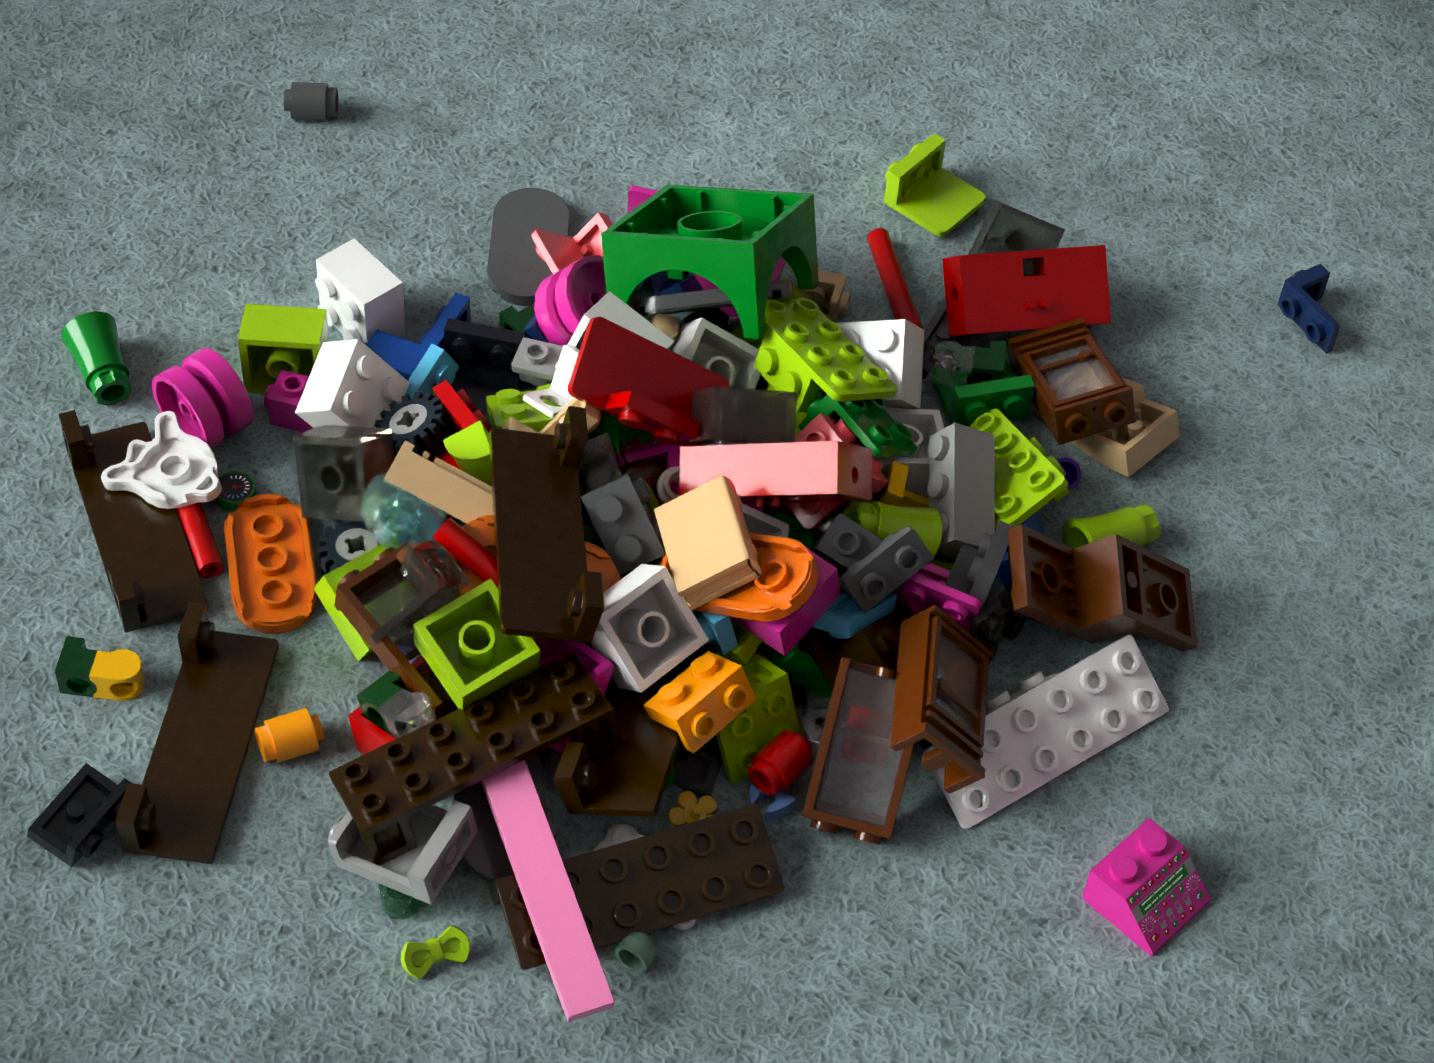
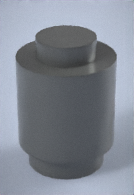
M292 82L291 89H285L284 111H290L292 119L328 120V117H337L338 88L329 87L328 83Z

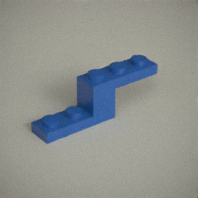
M455 293L448 305H443L439 309L435 324L429 332L425 331L422 334L418 344L379 330L375 332L368 343L364 344L408 380L431 344L445 350L444 328L448 318L471 322L470 297Z

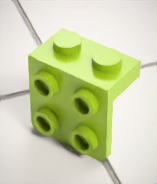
M934 133L924 142L917 143L910 153L899 162L895 161L890 165L885 175L887 182L884 203L934 235L946 237L984 205L986 195L942 168L946 140Z

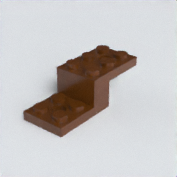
M1024 525L1008 529V559L1011 566V600L1014 611L1091 644L1135 630L1180 651L1197 648L1190 572L1188 568L1117 534L1073 549Z

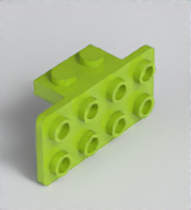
M807 298L787 301L767 299L765 312L766 333L753 367L798 413L806 412L807 408L816 400L820 387L830 398L838 402L895 397L898 387L888 378V374L883 369L877 367L865 355L864 350L855 345L842 332L839 325L832 322L820 311L819 306L814 301Z
M997 408L990 409L988 413L980 415L974 423L968 426L995 435L996 528L1000 520L1013 526H1019L1052 499L1059 502L1070 493L1067 488L1068 481L1064 477L1066 472L1052 455L1047 457L1048 454L1034 437L1028 440Z

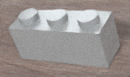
M953 423L929 436V482L927 492L929 495V507L935 508L942 519V538L936 554L956 560L962 545L979 549L985 533L992 536L995 533V435Z

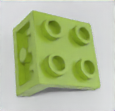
M757 653L751 657L747 665L739 664L742 665L754 692L755 701L716 734L727 780L733 784H737L749 777L748 769L752 766L751 761L753 757L781 731L787 730L801 734L788 674Z

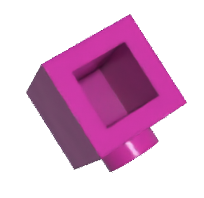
M281 370L274 385L269 384L264 396V407L268 408L271 425L313 435L317 434L318 431L295 413L309 376Z

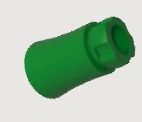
M100 311L84 313L70 320L63 328L61 338L73 356L86 387L93 392L98 404L112 405L116 402L124 401L130 395L132 388L128 380L129 370L119 343L116 320L112 315Z

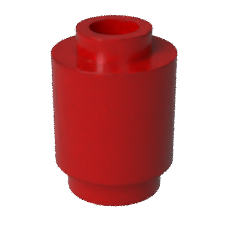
M787 730L781 731L753 757L751 761L752 766L748 769V776L752 784L766 795L783 792L813 763L812 748L809 741L800 733Z

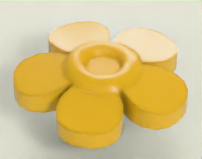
M682 792L677 798L678 807L672 808L668 813L669 823L673 827H678L712 817L713 815L711 814L715 812L717 803L712 797L705 795L696 804L697 798L693 792Z

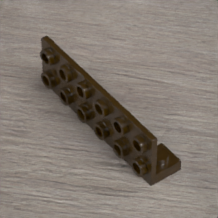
M568 406L563 423L557 422L554 435L492 428L490 431L489 446L500 625L503 634L591 643L604 611L601 573L587 571L578 468L588 442L586 408Z
M75 410L60 413L59 419L65 447L124 632L127 633L183 618L189 602L206 604L208 610V601L176 508H158L130 491L107 490L101 479L105 469L125 460L127 448L131 441L136 439L144 442L152 441L147 424L139 422L91 434L88 424L80 426Z
M189 602L177 636L182 665L142 785L128 783L115 823L123 852L211 864L215 859L279 646L276 639L215 631V624L209 622L207 605Z
M711 642L701 646L643 692L618 688L612 679L606 698L614 708L623 745L591 761L585 743H566L554 778L569 814L656 816L681 739L677 731L650 719L644 704L655 696L661 687L673 681L686 670L696 658L710 651L712 647Z
M571 654L491 693L481 700L473 702L464 710L461 708L331 770L329 777L359 830L371 862L380 866L417 847L407 817L569 737L572 742L585 743L591 761L622 746L623 742L614 708L575 654Z
M758 803L562 860L595 949L621 942L624 937L632 932L651 933L780 894L785 889ZM515 875L496 879L489 887L494 905L501 904L520 969L528 970L547 964Z

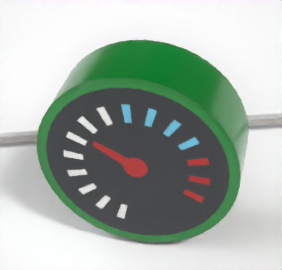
M230 471L218 477L222 490L219 496L215 498V501L225 511L234 512L239 508V503H243L244 500L257 495L254 479L245 472Z

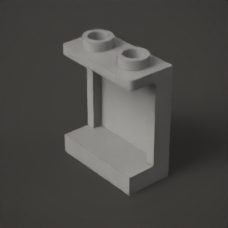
M456 800L448 811L431 805L407 817L417 847L379 866L371 862L359 830L348 811L342 819L334 823L329 833L328 845L337 867L430 905L433 904L478 833L471 806Z

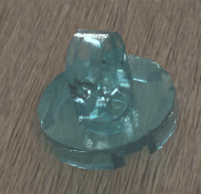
M379 473L374 476L362 496L360 509L364 524L372 533L374 539L385 547H394L395 549L408 541L415 549H421L434 542L435 540L432 537L447 520V513L386 481L384 478L387 473L382 475Z

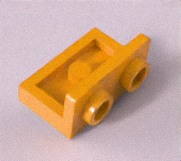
M707 651L704 655L696 658L673 681L661 687L658 693L644 704V707L650 719L677 731L685 749L695 753L755 701L756 697L742 665Z

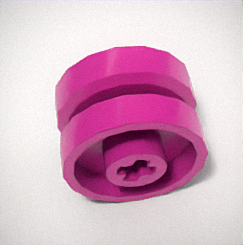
M585 256L568 267L556 271L541 282L535 293L534 311L538 326L550 343L560 346L567 345L584 314L606 295L604 260L602 256Z
M207 347L199 349L184 358L181 367L177 365L169 367L153 377L151 385L159 411L161 413L165 411L174 412L178 417L181 429L189 435L200 438L211 449L222 443L224 433L226 435H234L249 426L253 421V406L247 390L229 363L212 349Z

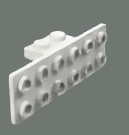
M1132 635L1123 636L1060 673L1044 677L1041 671L1036 672L1019 681L1018 684L1021 689L1011 695L1005 690L986 700L984 746L981 747L983 757L980 764L985 768V778L949 794L944 790L945 767L933 771L962 828H971L1169 711V707ZM931 745L923 753L926 754L936 749V747Z

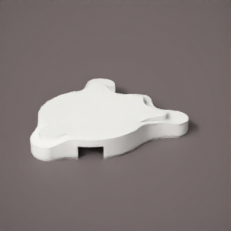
M165 411L156 416L155 438L152 441L144 442L138 439L131 441L127 448L125 460L108 467L101 476L103 485L107 490L130 491L141 496L147 503L165 509L182 508L198 502H209L217 498L222 490L220 480L218 479V466L212 449L200 438L185 433L181 429L177 415L172 411Z

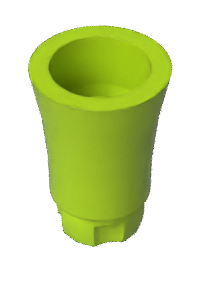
M851 501L843 512L845 516L882 540L898 532L901 528L910 526L917 532L933 557L939 549L942 538V519L939 512L933 507H907L876 501Z
M1147 504L1136 507L1126 506L1108 513L1067 520L1062 529V543L1074 549L1117 534L1144 547L1146 544L1159 539L1161 525L1157 519L1156 512L1151 506Z

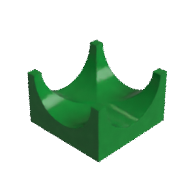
M666 185L601 233L606 294L610 291L632 308L639 289L651 275L668 271V279L683 280L691 272L715 284L729 298L740 318L744 338L760 339L765 334L767 294L774 268L780 256L792 268L797 279L798 289L813 290L819 285L814 194Z

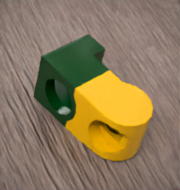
M66 637L55 669L60 693L118 701H129L142 693L145 688V679L141 660L135 652L128 649H118L112 652L86 649L84 638Z

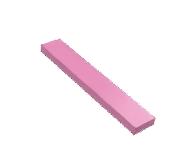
M523 760L482 780L481 783L568 1022L612 1009L615 1002L526 761Z

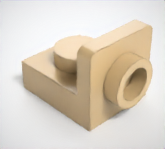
M818 269L819 285L813 290H800L819 307L828 308V318L832 322L837 323L839 314H847L851 293L845 291L847 275Z

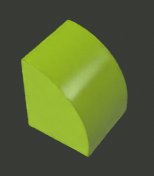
M481 421L443 440L447 451L460 470L492 486L489 433Z

